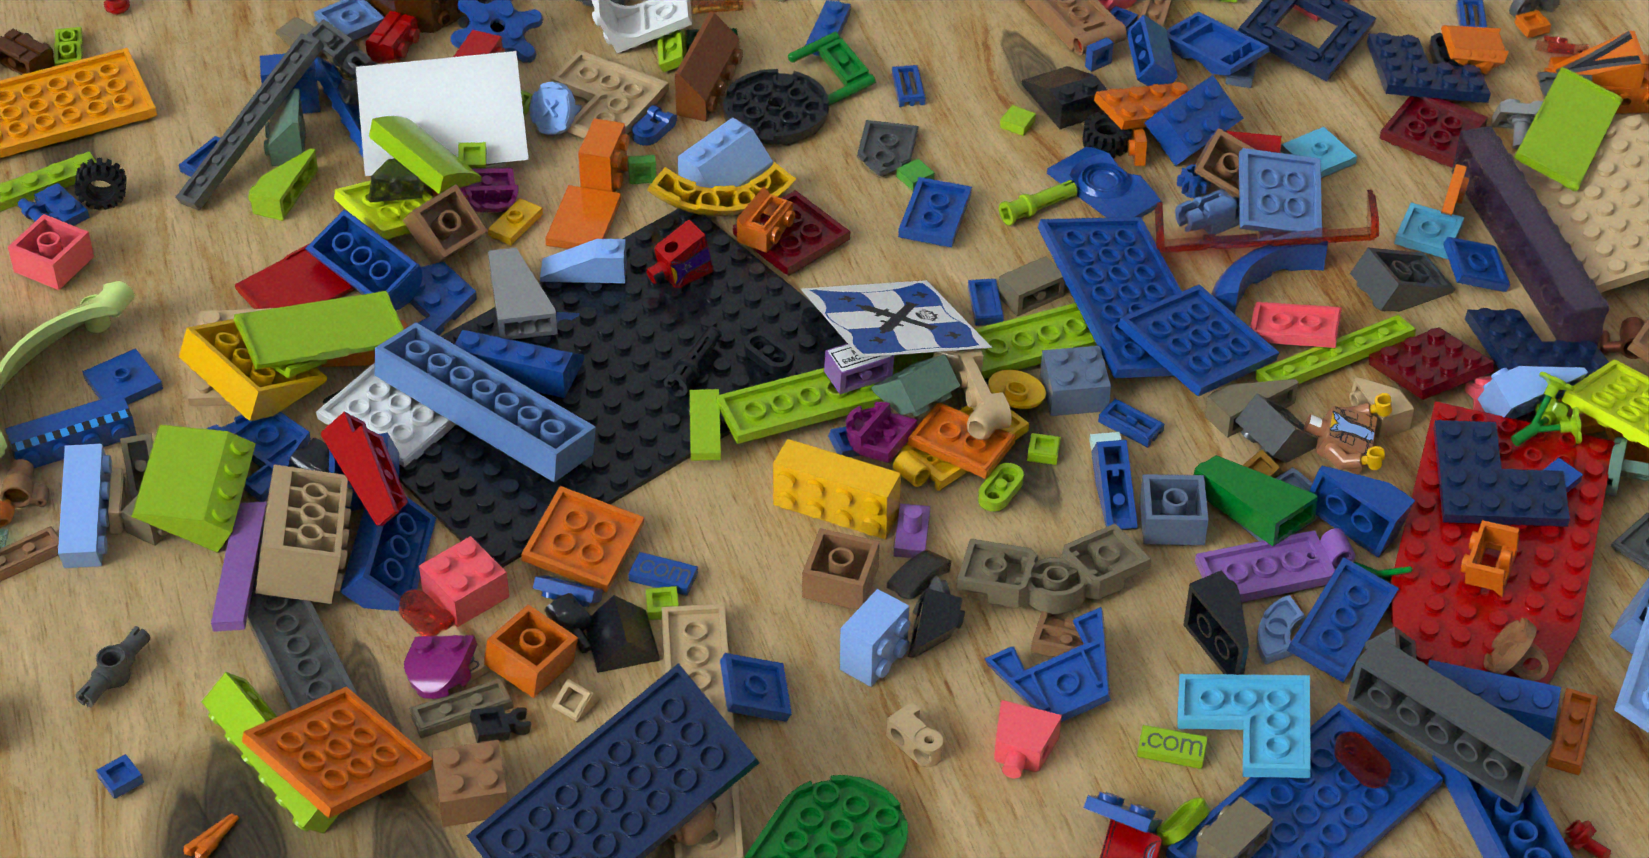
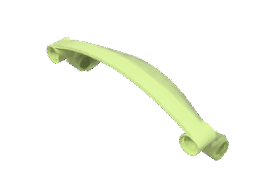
M121 281L103 284V290L98 295L85 297L79 306L43 323L28 333L0 362V390L30 360L79 326L85 324V328L92 333H100L107 330L111 325L110 316L119 317L135 298L131 287ZM0 430L1 459L5 454L7 444Z

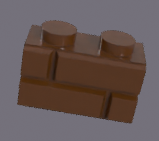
M14 28L6 32L4 37L0 36V64L20 75L55 66L54 52L49 44L45 42L40 43L33 39L30 34H23Z

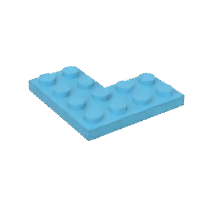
M1179 674L1178 729L1243 730V777L1311 778L1310 675Z

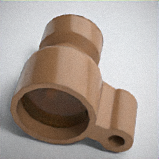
M17 459L10 463L8 476L5 477L2 484L0 498L3 502L9 499L12 506L15 505V508H24L30 503L38 507H44L47 504L49 488L46 485L37 484L32 481L34 473L32 463L27 460Z

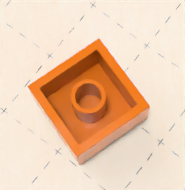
M593 119L578 152L581 187L611 192L621 189L623 174L628 172L629 157L627 156V149L630 138L629 135H626L625 123Z
M528 604L487 639L484 665L532 698H535L574 663L578 637Z

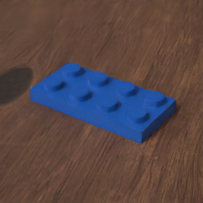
M1343 557L1291 641L1287 651L1337 680L1344 682L1364 649L1365 642L1370 639L1399 588Z

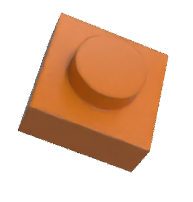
M1539 10L1516 15L1514 22L1527 38L1550 33L1552 25Z

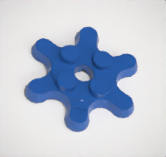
M477 0L458 1V8L468 16L469 25L452 33L451 43L453 46L460 48L470 32L477 30L501 36L502 48L505 49V52L516 51L520 61L530 63L535 60L536 49L525 40V33L542 25L543 16L538 10L518 11L513 7L512 0H493L490 3H481ZM493 22L505 26V29L497 33L490 26Z

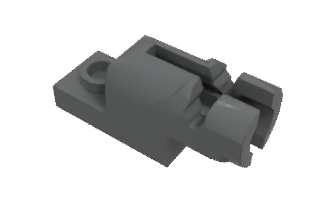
M325 19L307 34V36L320 39L325 46L322 52L328 60L356 82V67L377 65L367 54L358 48L353 39Z

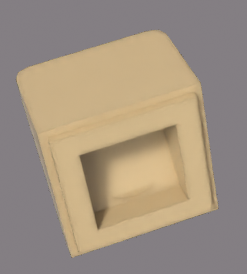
M567 679L551 707L579 722L597 704L600 697Z

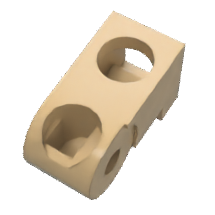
M911 701L887 718L886 737L917 764L924 767H933L941 761L943 736L937 730L928 728L919 719L920 709Z

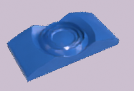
M1199 11L1166 30L1172 51L1181 59L1193 58L1197 60L1211 74L1231 75L1269 52V46Z
M1085 147L1047 168V174L1060 184L1072 180V183L1074 182L1077 187L1076 196L1106 218L1143 217L1161 206L1160 198L1140 175L1127 173L1118 166L1108 152L1100 149Z

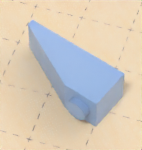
M595 239L542 259L540 282L625 283L627 268L626 240Z

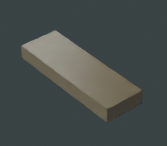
M499 678L411 707L410 715L420 738H424L471 722L470 713L473 709L503 706L504 711L513 708V700L503 679Z

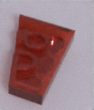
M1544 35V40H1536L1535 50L1546 53L1577 55L1588 50V44L1569 43L1568 38Z

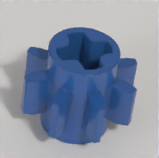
M1196 164L1182 168L1181 174L1177 177V186L1182 187L1181 193L1189 198H1196L1202 196V194L1206 195L1207 188L1211 187L1210 181L1194 172Z

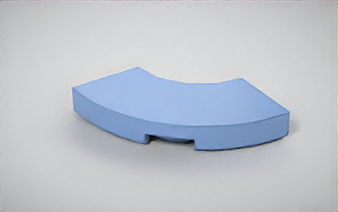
M1290 595L1274 602L1264 612L1259 624L1257 648L1265 665L1293 655L1287 651L1291 643L1290 635L1295 628L1303 624L1305 615Z

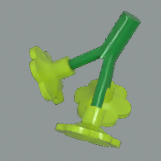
M1540 372L1539 376L1548 384L1543 393L1546 396L1542 402L1537 404L1535 409L1537 413L1532 423L1511 436L1514 445L1520 446L1537 433L1560 431V433L1571 432L1575 437L1576 444H1581V419L1578 407L1572 409V417L1570 418L1568 415L1569 406L1555 398L1559 390L1573 391L1575 387L1548 373Z

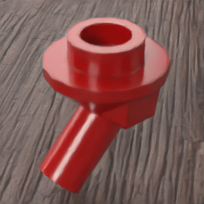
M1576 820L1564 831L1566 834L1564 841L1573 851H1579L1583 848L1597 858H1609L1611 855L1610 849L1592 839L1597 831L1591 821L1581 822V820Z

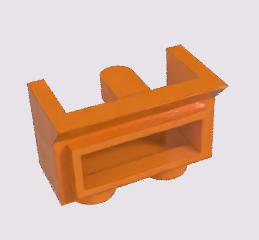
M763 186L737 217V242L767 253L774 243H778L784 230L793 224L795 219L793 202L770 194ZM762 213L771 216L764 225L759 224Z
M1482 520L1478 532H1472L1469 542L1471 553L1470 555L1465 554L1462 560L1461 572L1465 573L1466 584L1492 589L1501 597L1503 596L1518 552L1520 528ZM1486 548L1501 551L1495 568L1481 565Z

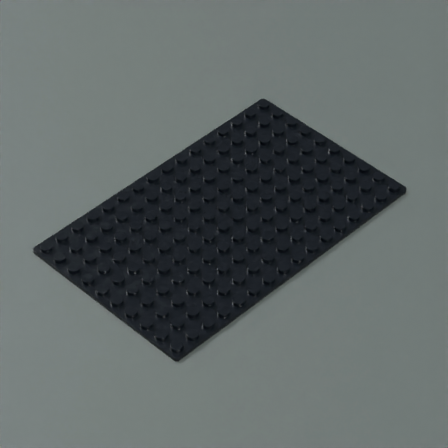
M678 208L623 238L626 240L627 258L625 283H539L554 306L556 315L557 312L579 313L580 315L572 320H560L557 323L558 334L512 339L584 355L585 359L565 398L543 393L539 394L596 427L594 453L591 457L556 482H553L459 425H455L441 439L425 449L418 459H414L405 467L399 464V480L460 541L471 536L503 568L522 556L525 546L560 486L612 504L690 458V390L719 389V395L821 369L825 365L826 350L848 343L811 301L708 217ZM690 219L706 235L714 271L679 288H674L665 278L656 284L652 283L646 270L658 263L654 251L655 246ZM495 307L441 337L453 344L456 343L462 330L500 337ZM708 326L718 328L722 333V339L716 344L701 365L700 375L697 380L689 384V390L686 395L678 397L669 393L664 386V379L668 374L674 372L677 361L689 354ZM753 332H765L792 352V369L783 375H773L764 370L746 356L744 352L745 337ZM339 390V391H337L336 393H334V394H332V395L326 397V398L323 400V405L326 404L330 399H332V398H333L336 394H338L341 390ZM720 413L721 440L731 434V431Z

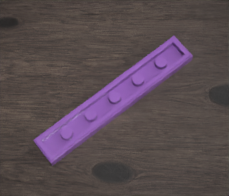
M267 501L239 504L233 531L228 539L211 620L212 630L215 632L244 630L246 627L261 550Z

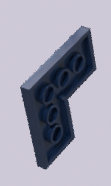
M1383 32L1368 34L1366 43L1385 94L1489 102L1491 93L1480 68L1474 65L1455 66L1445 62L1438 64L1429 63L1419 38L1412 35L1392 36Z
M1481 308L1479 310L1467 309L1465 321L1499 369L1507 368L1509 371L1518 366L1585 368L1588 372L1584 377L1586 378L1609 363L1597 345L1591 341H1541L1519 310L1511 308L1506 310H1491L1488 308Z
M1435 420L1433 430L1443 522L1481 524L1482 520L1508 525L1568 527L1570 516L1563 471L1501 469L1496 422Z

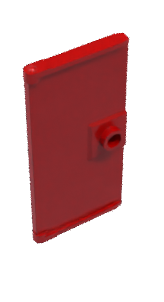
M309 244L235 284V289L253 309L279 308L337 299L353 291L355 288L308 253L305 248Z

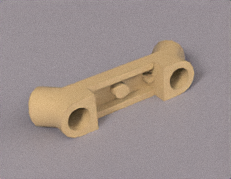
M981 349L934 352L933 357L946 355L960 384L959 388H963L966 394L967 405L974 410L967 421V430L970 435L978 440H987L996 429L1009 428L1011 425L1009 403L1003 392L991 394L981 374L984 356Z

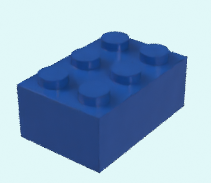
M1212 75L1158 111L1144 123L1172 163L1177 166L1203 148L1218 128L1226 132L1244 118Z

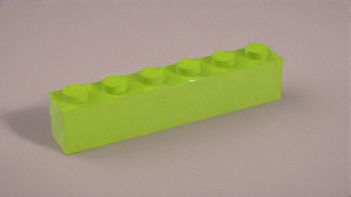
M225 672L202 700V703L210 712L208 714L209 718L221 726L226 732L225 738L243 753L241 755L242 759L258 771V779L277 795L275 800L291 812L294 816L292 820L296 826L306 832L313 830L325 833L339 814L331 818L325 816L242 743L244 731L277 716L247 679Z

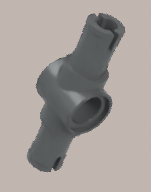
M135 626L123 642L102 648L96 655L97 666L91 672V678L75 694L76 699L82 705L86 704L87 707L92 708L104 691L125 685L130 679L131 673L129 668L135 662L137 653L151 640L149 633Z

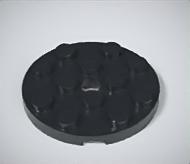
M765 69L746 74L728 87L726 97L723 100V114L726 122L733 117L752 128L761 143L791 145L794 142L816 134L822 128L829 114V99L823 86L808 75L794 71L792 75L778 73V69Z

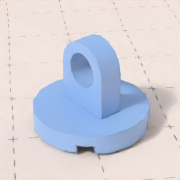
M559 82L543 83L539 86V90L535 91L531 97L529 106L530 118L533 123H536L538 127L536 129L540 133L553 136L563 134L570 128L574 117L580 112L581 105H575L574 96L566 85Z

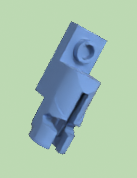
M1224 189L1203 197L1198 196L1193 201H1186L1176 207L1175 216L1179 227L1188 224L1185 227V232L1203 228L1210 236L1219 234L1240 225L1239 198L1236 196L1232 198Z

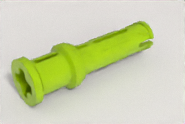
M1068 180L1036 194H1022L1014 201H1003L999 204L1000 217L1006 225H1013L1016 220L1023 217L1031 218L1036 214V211L1075 197L1077 195V187L1074 182L1072 183V180Z

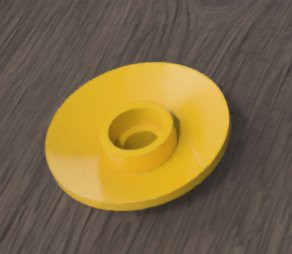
M1002 370L994 373L988 381V388L991 394L1003 392L1009 406L1013 408L1029 409L1037 407L1044 401L1046 396L1044 385L1036 377L1026 372Z

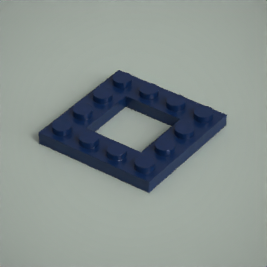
M1263 0L1243 22L1238 31L1269 46L1270 53L1327 82L1374 26L1376 17L1342 0ZM1295 5L1337 26L1319 48L1277 27Z

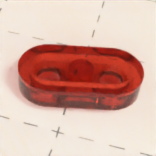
M1344 732L1337 737L1334 747L1335 757L1361 784L1369 788H1380L1387 784L1391 773V765L1363 735L1356 732Z

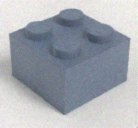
M1100 346L1042 350L1040 377L1046 390L1045 397L1050 416L1102 412L1109 405L1111 384Z
M1143 474L1140 492L1143 544L1205 545L1209 519L1204 475Z

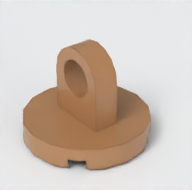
M1521 618V621L1516 620L1507 625L1492 642L1491 646L1494 648L1492 655L1489 653L1485 655L1484 667L1491 673L1501 675L1511 669L1521 678L1530 681L1543 678L1548 672L1549 664L1545 652L1533 643L1536 636V626L1526 618ZM1528 658H1536L1541 662L1540 666L1533 670L1524 668L1523 663Z

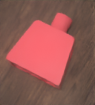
M1005 700L1001 701L994 760L1004 764L1002 768L1004 775L1016 779L1021 776L1023 769L1032 772L1040 771L1059 739L1062 715Z

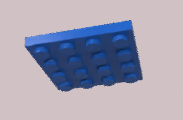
M1200 284L1123 316L1118 324L1121 330L1198 397L1275 362L1280 353Z

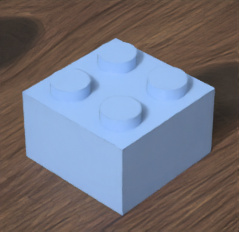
M877 589L840 628V670L870 687L879 678H884L897 658H902L909 648V605Z

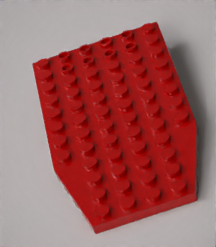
M1435 401L1411 497L1415 502L1406 518L1394 567L1411 566L1413 571L1392 575L1390 583L1399 588L1391 601V622L1393 627L1395 626L1416 641L1418 661L1428 665L1429 660L1489 672L1484 667V657L1487 653L1492 655L1494 648L1491 645L1494 639L1511 622L1521 621V618H1526L1536 626V636L1533 643L1545 652L1549 664L1546 675L1535 682L1550 685L1555 672L1563 662L1580 628L1609 476L1607 474L1612 449L1615 444L1614 441L1582 434L1581 444H1576L1575 437L1571 432L1560 433V431L1537 433L1520 446H1516L1512 442L1511 436L1528 426L1531 422L1508 417L1503 418L1499 415ZM1435 420L1496 422L1501 469L1544 470L1557 458H1560L1583 474L1582 481L1566 493L1570 516L1568 527L1502 524L1520 528L1518 552L1502 597L1492 589L1465 583V573L1461 572L1462 560L1465 554L1470 555L1469 542L1472 532H1478L1481 524L1443 522L1433 430ZM1486 548L1481 565L1495 568L1501 551ZM1528 658L1524 661L1523 666L1526 669L1533 670L1538 668L1541 662L1536 658ZM1511 669L1508 672L1502 674L1506 676L1523 679L1520 676H1518L1515 672H1513Z

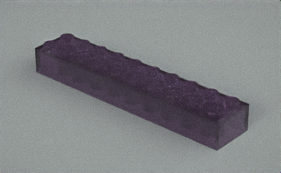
M1488 126L1461 131L1452 174L1456 164L1467 167L1464 177H1468L1469 181L1465 195L1556 340L1566 342L1587 340L1594 342L1598 346L1600 336L1603 333L1605 317L1609 312L1607 300L1597 290L1594 280L1590 279L1584 270L1582 262L1573 253L1569 242H1566L1560 233L1558 225L1554 224L1547 208L1541 204L1535 190L1530 187L1524 173L1519 170L1513 160V156L1508 153L1501 138L1496 135L1493 128Z

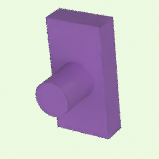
M900 503L894 557L925 559L931 506Z

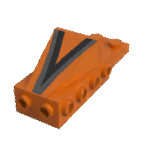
M1627 31L1572 57H1550L1548 68L1544 69V72L1558 73L1561 67L1576 74L1592 75L1593 83L1622 97L1623 101L1615 114L1649 113V55L1643 54L1635 31Z

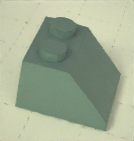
M293 89L271 116L270 122L265 124L267 140H264L265 156H270L272 166H280L305 152L306 129L299 89Z
M944 354L915 362L871 388L883 401L890 403V406L900 415L913 413L914 416H918L930 409L928 404L933 401L937 404L951 398V391L960 387V384Z

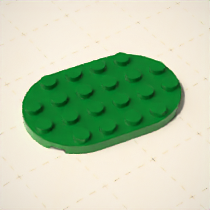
M832 775L830 780L812 784V781H808L789 793L774 812L744 858H903L908 842V822L901 810L900 802L886 788L861 777Z

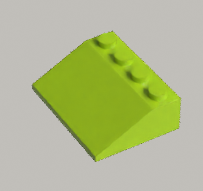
M160 424L131 517L218 553L233 531L256 443L229 431Z

